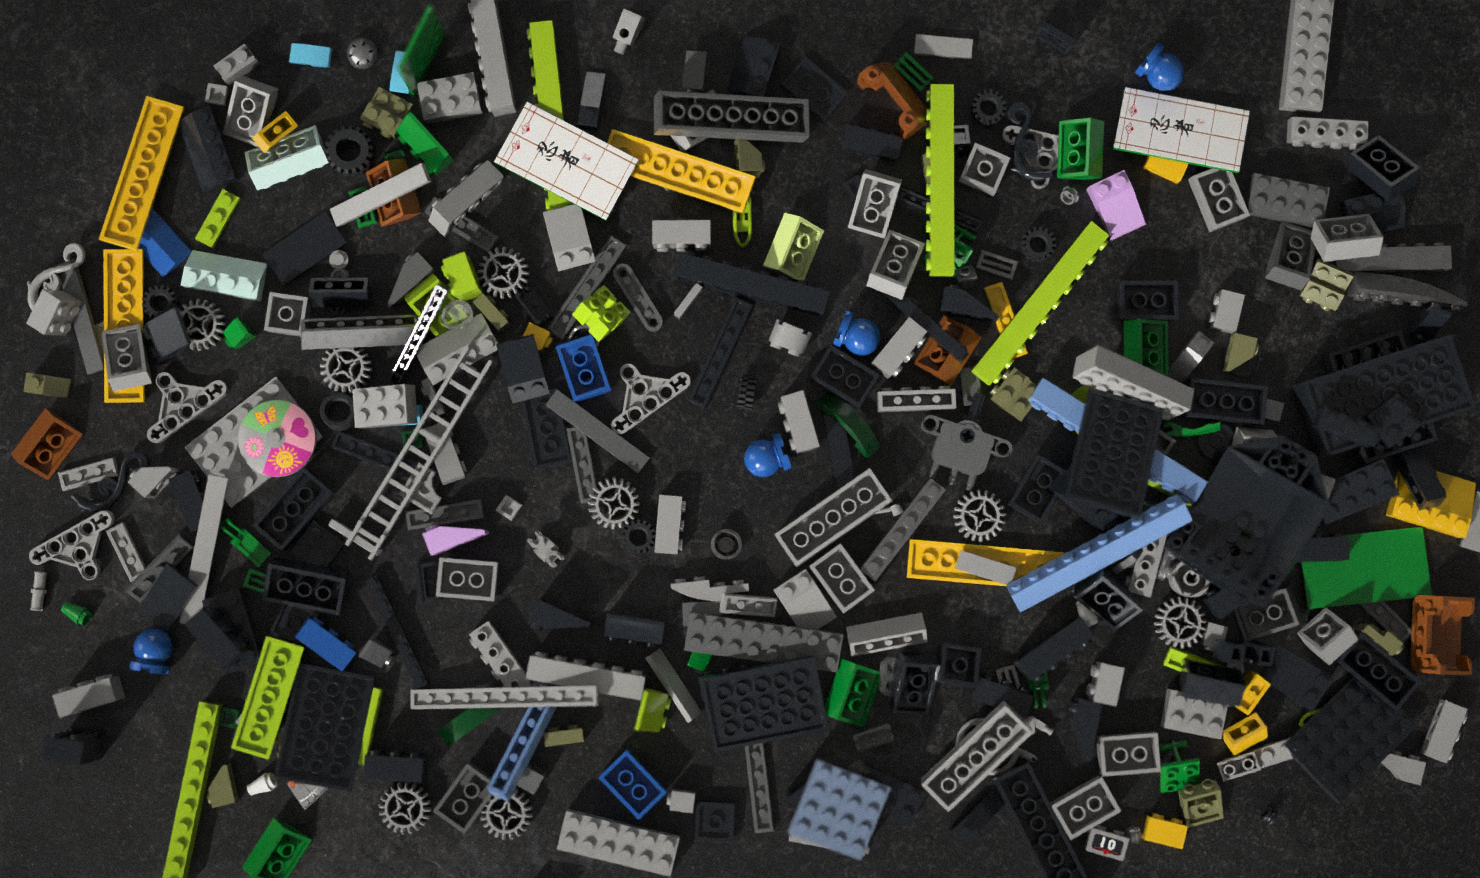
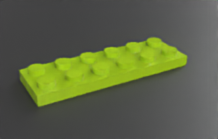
M266 636L234 737L232 749L270 759L305 647Z

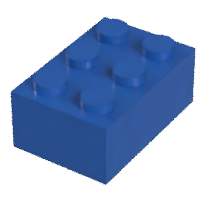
M628 749L598 777L638 820L667 793V789Z

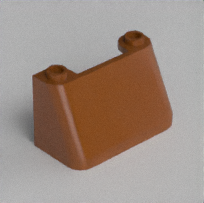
M882 62L871 65L859 73L857 83L862 90L873 88L875 91H878L884 86L903 110L899 118L901 131L898 133L900 134L899 137H903V142L929 122L926 121L927 108L891 63Z
M1418 595L1414 598L1412 605L1410 663L1415 672L1472 675L1471 659L1466 655H1460L1462 616L1467 617L1474 612L1475 598Z

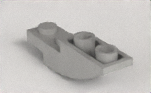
M705 576L694 577L693 582H686V578L674 580L675 583L671 584V588L679 593L707 601H721L722 593L749 591V585L744 583V580L733 581V585L726 586L725 582L713 583L714 587H710V582L705 580Z
M1290 738L1275 743L1271 742L1217 762L1223 782L1293 759L1282 747Z

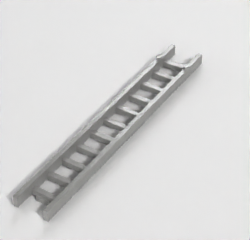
M465 346L345 543V545L350 546L358 532L376 542V546L368 557L370 560L374 559L493 364V361L489 360L481 374L471 365L463 364L462 361L470 350L468 346ZM459 367L478 378L471 390L452 379ZM448 384L467 394L461 406L442 396ZM438 400L457 411L451 423L432 412ZM428 417L447 427L441 439L422 429ZM418 433L437 444L431 456L412 446ZM408 450L427 460L421 472L402 461ZM398 466L417 476L410 489L391 478ZM388 482L407 493L401 505L382 495ZM378 499L397 510L390 522L371 511ZM368 515L387 526L380 538L362 528Z

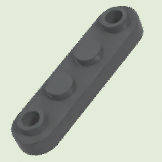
M627 264L617 265L613 271L614 278L643 325L651 332L660 330L663 325L662 317L636 275ZM626 271L627 275L620 277V272ZM650 320H657V324L655 326L650 325Z

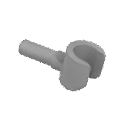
M899 504L882 508L875 514L892 511L893 516L903 513V510Z

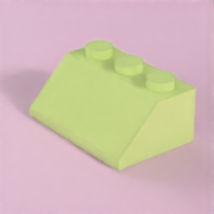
M784 213L763 266L795 281H804L824 230L800 216Z

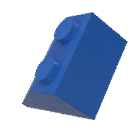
M592 334L555 346L575 403L612 391Z

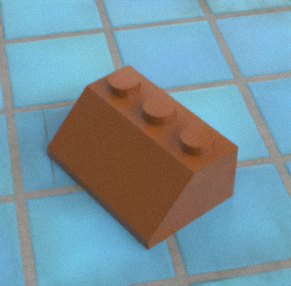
M406 159L387 160L367 171L366 176L370 189L409 170ZM415 190L377 208L382 227L411 219L422 213Z
M943 316L939 323L942 326L941 328L944 331L947 330L952 338L955 337L961 346L967 347L969 355L960 363L930 337L913 364L951 386L981 337L970 327Z
M45 408L12 451L11 455L22 466L49 480L83 434L60 416Z

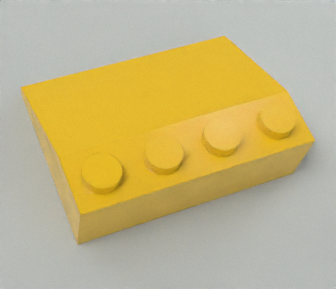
M1398 471L1395 484L1400 495L1390 498L1386 516L1457 538H1466L1472 518L1476 483L1436 471L1447 497L1440 506L1419 510L1400 471Z

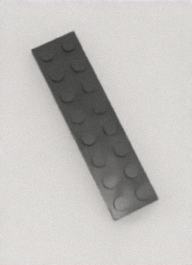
M690 611L684 651L768 663L815 655L817 670L837 672L843 633Z

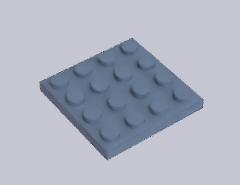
M817 759L787 832L788 834L861 860L889 793L890 786Z

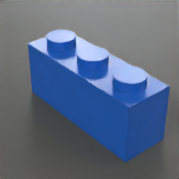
M308 617L295 633V637L336 668L343 671L356 654V651L353 649L355 646L348 640L344 642L338 638L339 634L333 629H325L323 627L324 623L317 617L313 619Z

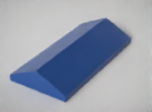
M152 208L138 249H143L144 257L165 278L190 256L192 251Z

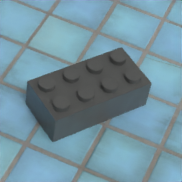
M1254 173L1249 177L1245 205L1252 216L1313 227L1314 220L1325 218L1330 188Z

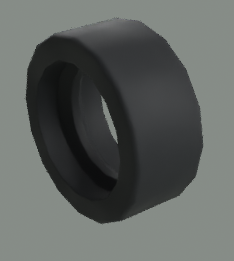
M340 392L327 396L320 407V415L324 423L332 430L337 431L347 430L355 424L353 399L347 394ZM338 401L346 402L350 407V415L342 422H334L328 416L330 406Z

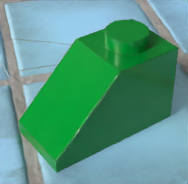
M238 317L223 331L226 344L230 348L233 347L237 350L256 337L247 322Z

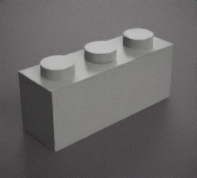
M438 423L423 430L441 439L447 427ZM452 431L434 459L443 485L465 478L464 472H467L464 462H459L457 455L460 454L457 443H452L451 437L454 436ZM426 438L432 454L437 444Z
M659 495L654 553L678 554V551H682L683 539H679L680 531L684 532V520H681V512H685L686 501H682L683 497Z
M1440 699L1420 753L1447 763L1453 756V746L1460 738L1461 732L1459 730L1461 725L1467 720L1468 714L1466 712L1468 709Z

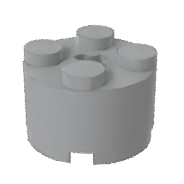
M777 319L768 340L771 342L770 346L779 350L783 347L789 349V354L800 357V354H804L812 332L804 334L805 329L787 322H783L781 325V320Z
M1180 560L1168 572L1170 587L1180 596L1198 597L1209 588L1210 582L1197 575ZM1188 575H1193L1191 578L1192 582L1186 580Z

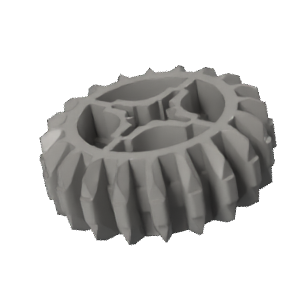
M503 247L502 253H500L499 249L495 248V255L489 251L488 254L491 256L489 259L486 256L482 257L486 263H479V266L484 269L477 271L478 274L483 275L478 280L480 282L485 281L481 287L483 289L488 287L486 291L488 294L494 290L493 297L496 298L498 293H500L501 299H504L505 293H507L508 297L512 298V291L516 294L518 287L524 290L521 282L528 283V280L523 278V276L530 275L529 272L524 271L529 266L528 264L522 265L526 261L524 257L518 260L521 255L519 252L513 256L514 249L511 248L507 253L506 247ZM508 258L515 262L502 265L498 259ZM492 263H494L496 272L489 279L488 271ZM498 266H500L505 271L508 270V272L506 273L509 280H507L502 275L499 276V274L501 273L500 268ZM518 267L519 275L515 283H513L511 274ZM498 281H505L509 287L499 288L492 284Z
M197 299L196 305L193 300H190V306L184 303L182 306L185 310L179 309L184 325H186L188 317L191 321L190 326L187 328L188 336L195 335L198 332L205 336L201 340L190 338V349L194 350L197 346V349L202 351L204 345L205 349L208 350L210 349L209 343L216 346L214 339L222 340L218 334L219 332L223 334L224 330L220 329V327L226 326L225 322H220V320L225 318L224 315H218L221 309H215L216 304L214 303L209 305L208 300H204L202 303L201 299ZM207 310L209 314L198 317L194 311ZM211 319H213L214 325L210 333L208 326L212 322ZM196 320L203 322V324H201L203 325L201 327L202 329L196 327Z
M333 348L334 352L326 350L329 357L323 356L322 360L326 361V364H320V367L326 368V370L320 373L321 375H327L323 381H330L328 384L329 388L335 386L334 391L339 392L342 387V393L346 394L347 388L350 393H353L352 389H354V386L356 389H361L359 383L366 386L367 383L363 379H370L371 376L367 375L366 372H372L373 369L367 367V365L372 364V361H365L369 354L365 353L362 355L365 350L364 348ZM342 353H354L357 358L347 361L342 356ZM337 357L338 367L332 373V364ZM344 363L350 365L349 373L342 370ZM361 363V371L356 378L354 370ZM346 375L351 382L340 383L335 378Z
M613 477L612 483H610L609 479L605 478V485L599 481L598 485L600 488L597 489L595 486L592 488L596 494L589 493V497L594 498V500H589L587 503L594 507L588 510L589 512H595L591 517L593 519L598 518L597 524L600 525L604 521V528H607L609 523H611V529H615L616 523L619 528H622V521L625 524H630L627 518L635 519L631 513H638L639 511L634 508V506L640 505V502L634 501V499L639 498V495H632L636 489L634 487L628 489L631 485L630 482H626L623 485L624 479L620 478L617 483L616 477ZM616 488L612 495L608 497L601 496L606 490ZM621 490H624L628 496V505L620 500ZM617 498L616 501L620 505H614L613 508H610L612 505L607 501H614ZM599 501L607 505L606 517L599 510ZM617 510H626L620 517L612 518V515L614 516Z
M980 490L976 491V496H974L973 491H970V498L963 495L962 497L965 502L960 500L957 502L961 505V508H954L955 511L959 512V515H953V518L960 519L959 522L955 523V526L962 525L958 531L961 533L966 530L965 538L972 534V541H975L976 536H978L979 542L983 541V535L986 540H990L989 533L994 537L997 536L994 529L1002 530L998 523L1005 524V521L1000 520V517L1006 516V513L999 512V510L1004 509V506H997L1001 500L993 501L995 494H991L988 498V491H984L983 496H981ZM981 500L976 510L966 509L972 501ZM986 502L992 506L995 517L987 514ZM978 510H981V514L989 519L984 518L978 521V517L971 513H979ZM964 514L973 519V530L966 524ZM984 521L993 522L989 529L978 532L979 527Z
M1177 596L1176 603L1173 598H1169L1170 605L1167 602H1163L1162 604L1165 609L1158 607L1157 610L1161 612V615L1155 614L1154 616L1160 619L1159 622H1154V625L1160 626L1155 632L1163 633L1159 639L1163 640L1167 637L1165 644L1169 645L1172 642L1173 648H1176L1178 643L1181 649L1184 648L1185 643L1188 647H1191L1190 640L1198 643L1196 636L1203 637V634L1199 631L1206 630V627L1201 626V623H1207L1206 619H1201L1205 612L1198 613L1201 606L1197 605L1194 607L1195 600L1190 601L1188 604V597H1184L1182 602L1181 597ZM1181 606L1180 611H1178L1175 617L1167 616L1172 609ZM1187 609L1193 614L1195 623L1188 620ZM1180 617H1182L1181 621L1189 625H1180L1179 628V624L1172 620H1180ZM1166 622L1173 625L1174 636L1168 632ZM1184 629H1193L1188 636L1180 638V634L1183 633Z
M398 782V789L393 784L390 786L392 792L388 789L385 790V794L388 797L382 796L380 798L385 803L379 804V807L385 808V810L379 812V815H386L382 822L384 823L389 820L390 823L387 825V828L394 825V832L401 828V834H404L407 828L409 834H411L413 827L418 831L420 829L419 824L423 826L426 824L422 818H430V815L425 812L432 810L431 807H426V805L431 803V800L425 801L424 798L428 796V793L423 795L420 793L423 791V787L416 790L417 783H413L410 788V782H405V787H403L402 782ZM400 792L411 793L416 798L407 800ZM395 796L397 799V809L391 813L390 804ZM403 803H405V805L413 803L407 809L408 812H406V810L397 812L401 809V807H403ZM420 803V814L415 819L413 807ZM403 815L407 820L409 819L410 823L400 822L395 817Z
M517 788L511 798L518 802L522 811L512 807L511 799L509 802L505 801L502 808L492 809L494 802L500 799L496 796L494 798L491 797L489 799L490 802L485 805L487 809L483 808L481 813H486L485 816L481 817V820L488 821L483 825L484 828L490 825L492 828L489 829L488 833L491 834L493 830L497 831L495 833L496 838L502 833V839L505 840L507 834H509L510 839H513V832L520 836L521 832L519 829L524 832L527 830L523 824H531V821L526 819V817L531 818L533 816L532 813H527L528 810L532 809V806L525 805L530 799L528 798L523 801L522 798L525 796V793L523 792L518 796L519 789ZM506 807L508 809V812L512 814L509 815L507 819L505 817V814L501 812L504 811ZM492 815L498 816L502 820V827L494 822ZM511 818H522L517 826L508 828Z

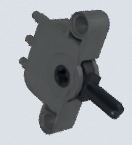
M978 392L974 394L968 415H964L959 423H954L934 415H928L922 419L921 429L928 434L936 436L931 451V457L934 462L930 471V478L935 479L940 466L951 469L948 484L954 485L958 472L969 475L966 490L972 491L977 476L985 471L990 455L1003 458L1011 454L1012 444L1009 441L982 432L980 427L981 421L978 418L985 400L984 394ZM927 419H932L935 422L933 429L926 428L925 421ZM969 432L968 436L971 439L964 441L962 434ZM1001 443L1007 446L1005 454H1001L998 451V446Z

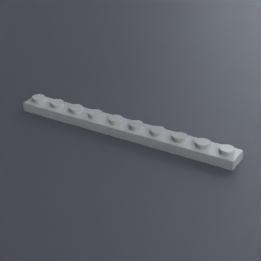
M599 686L411 690V709L599 705Z

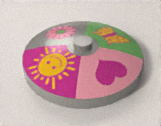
M271 400L257 405L245 416L239 429L238 444L244 460L252 469L266 476L285 477L298 472L310 461L316 448L317 437L312 419L301 407L288 401Z

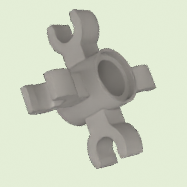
M536 531L537 539L533 541L528 538L527 542L534 548L533 551L540 559L547 562L551 567H557L555 560L557 558L564 560V556L557 551L559 548L548 537Z

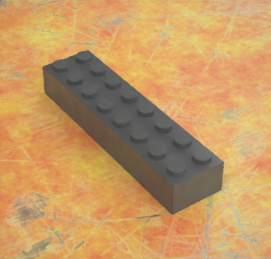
M658 91L654 96V135L803 143L809 137V99Z

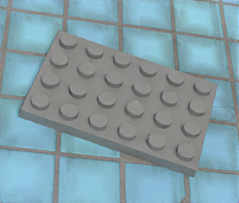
M276 376L184 447L207 477L209 474L229 477L225 500L231 508L272 478L252 469L240 452L238 434L243 419L254 407L266 401L283 400L299 406ZM315 426L317 443L323 438V435Z

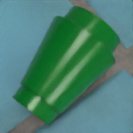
M68 601L61 608V611L77 625L85 626L92 616L88 608Z

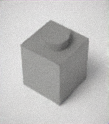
M1207 622L1204 626L1206 630L1202 633L1203 637L1200 644L1205 645L1204 649L1214 652L1216 638L1225 639L1228 627Z
M672 789V794L668 793L667 805H670L671 811L693 813L695 792Z

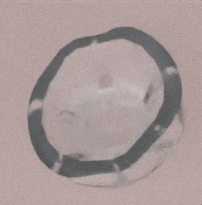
M452 300L444 306L441 318L448 329L457 331L465 329L470 325L473 319V311L466 301Z

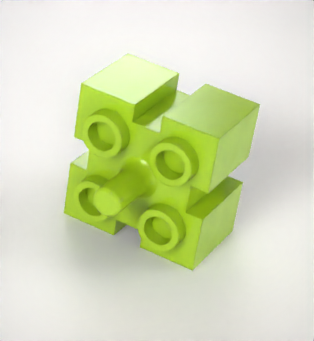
M603 285L592 296L590 295L582 301L572 315L582 325L586 323L590 327L589 332L600 342L610 331L621 325L630 314V311L621 302L617 303L616 297Z

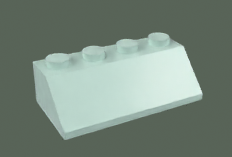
M316 125L286 136L266 153L259 147L245 152L248 173L257 190L268 188L273 184L284 182L291 177L305 174L309 170L323 167L329 163L326 159L325 147Z
M192 250L184 266L181 286L261 301L268 264Z

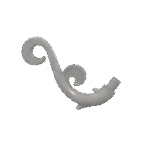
M70 243L64 249L63 257L67 262H70V254L72 252L77 254V259L74 263L48 268L39 273L32 283L30 281L27 282L28 304L31 310H33L39 298V288L46 279L50 278V283L44 282V289L58 291L61 286V279L57 274L72 270L83 263L85 251L81 245Z

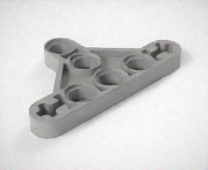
M1007 126L1002 133L1003 140L1008 144L1014 145L1017 137L1009 139L1006 133L1013 130V134L1018 135L1022 127ZM1028 129L1026 134L1034 136L1038 152L1033 158H1025L1037 170H1052L1053 172L1058 168L1059 136ZM1045 138L1053 140L1051 148H1046L1043 145ZM1022 148V153L1024 155V152L1028 151L1027 148ZM1042 156L1047 157L1049 165L1041 166L1039 158ZM1045 178L1043 185H1038L1032 180L1031 183L1035 188L1042 189L1048 184L1050 178Z
M632 364L623 365L620 369V375L627 384L623 412L612 421V430L618 435H622L686 390L691 383L689 375L680 372L670 379L641 375ZM627 367L634 370V375L631 378H626L623 375V371ZM678 377H686V385L680 384L676 387L679 391L675 392L674 387L669 383L673 381L675 385L679 381ZM637 383L645 385L643 393L635 392L634 387ZM664 387H669L672 390V395L668 398L661 395V390ZM649 398L656 400V407L653 409H649L645 405L646 400ZM634 409L641 412V417L638 420H632L630 417V412ZM627 415L628 420L631 423H633L630 426L628 422L624 424L623 431H621L620 429L615 430V427L617 426L616 422L619 421L620 423H622L623 421H625V419L623 418V416Z
M167 372L158 374L156 384L163 393L158 422L147 431L148 439L154 443H161L225 397L228 393L227 384L216 380L206 387L179 384L174 376ZM163 376L170 378L168 386L161 385L160 380ZM216 385H223V388L221 389V394L219 392L213 394L215 399H213L212 396L209 393H207L208 390L211 393L216 390ZM175 391H179L182 395L178 402L172 400V394ZM202 395L208 397V403L205 406H201L198 402L199 397ZM187 406H190L193 410L190 417L183 415V409ZM170 418L177 420V426L173 429L167 425ZM164 427L168 431L167 434L166 431H162L159 434V439L152 437L154 435V430L160 431Z
M104 510L92 515L32 549L29 553L30 561L35 565H40L49 560H54L77 567L82 577L86 580L97 578L101 573V569L95 559L102 531L114 523V514L109 510ZM103 516H108L107 523L103 522L97 525L96 521L101 520ZM86 523H90L93 527V531L90 534L84 531ZM70 532L76 535L74 543L69 542L67 539V535ZM53 541L60 544L58 552H54L51 549ZM79 549H83L86 553V557L83 560L77 557ZM45 550L48 552L47 554L41 556V559H36L35 557L37 555V552L41 553ZM88 566L95 568L94 576H89L86 573Z

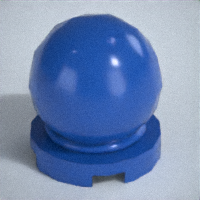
M1158 42L1134 73L1140 77L1143 74L1147 75L1148 82L1152 87L1160 91L1172 90L1181 84L1185 73L1184 66L1177 56L1171 53H1164L1162 50L1165 46Z
M847 310L832 346L840 348L841 344L845 345L849 352L858 356H865L874 352L879 346L881 338L877 325L865 318L854 320L852 318L854 313Z
M780 433L773 434L771 441L766 439L756 440L746 449L744 463L752 475L769 477L775 474L779 467H783L784 471L792 468L788 455H783L781 450L784 447V443Z
M157 628L141 632L136 637L134 643V654L137 659L131 661L129 669L136 671L150 669L149 673L168 674L170 666L165 665L164 662L170 658L172 652V640L169 635Z

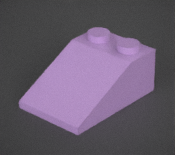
M1125 170L1103 179L1086 189L1111 241L1146 225L1134 189Z
M436 524L426 528L427 532L423 533V537L430 554L438 555L488 535L489 532L488 530L441 527Z

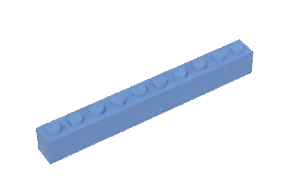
M1042 378L1028 399L1031 402V406L1037 410H1044L1048 413L1047 416L1049 418L1061 421L1068 430L1078 432L1084 403ZM1155 449L1149 481L1162 485V489L1168 493L1178 494L1186 504L1196 502L1208 482Z
M1176 494L1143 512L1141 518H1132L1115 526L1113 529L1098 535L1089 542L1081 544L1074 550L1066 552L1059 558L1012 581L1006 587L1019 611L1022 612L1193 520L1185 503Z

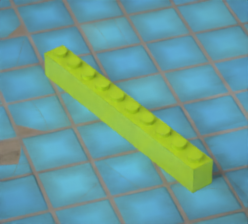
M553 21L529 23L530 29H527V38L532 42V47L529 48V56L534 61V66H531L532 78L536 79V85H533L534 97H538V104H535V106L564 121ZM548 191V198H545L546 209L550 210L573 204Z
M931 84L930 90H926V102H929V109H926V121H929V128L926 127V139H929V146H926V158H929V165H926V176H929V183H926V195H930V202H926V214H930V221H926V233H930V240H926V251H930V259H926V270H930V276H953L954 84Z
M1092 221L1085 227L972 369L971 372L988 386L992 382L996 384L1003 376L1000 372L1004 367L1008 369L1014 362L1012 357L1015 353L1020 354L1026 347L1024 342L1027 338L1032 339L1038 332L1035 328L1039 323L1043 325L1049 318L1047 313L1050 309L1055 310L1061 303L1059 298L1062 294L1067 295L1073 288L1071 285L1073 280H1079L1085 272L1083 270L1085 265L1088 264L1090 266L1097 256L1094 255L1098 249L1102 251L1107 245L1108 241L1106 239L1109 234Z
M203 700L198 705L163 878L188 877L219 727L221 707L223 706L221 703Z

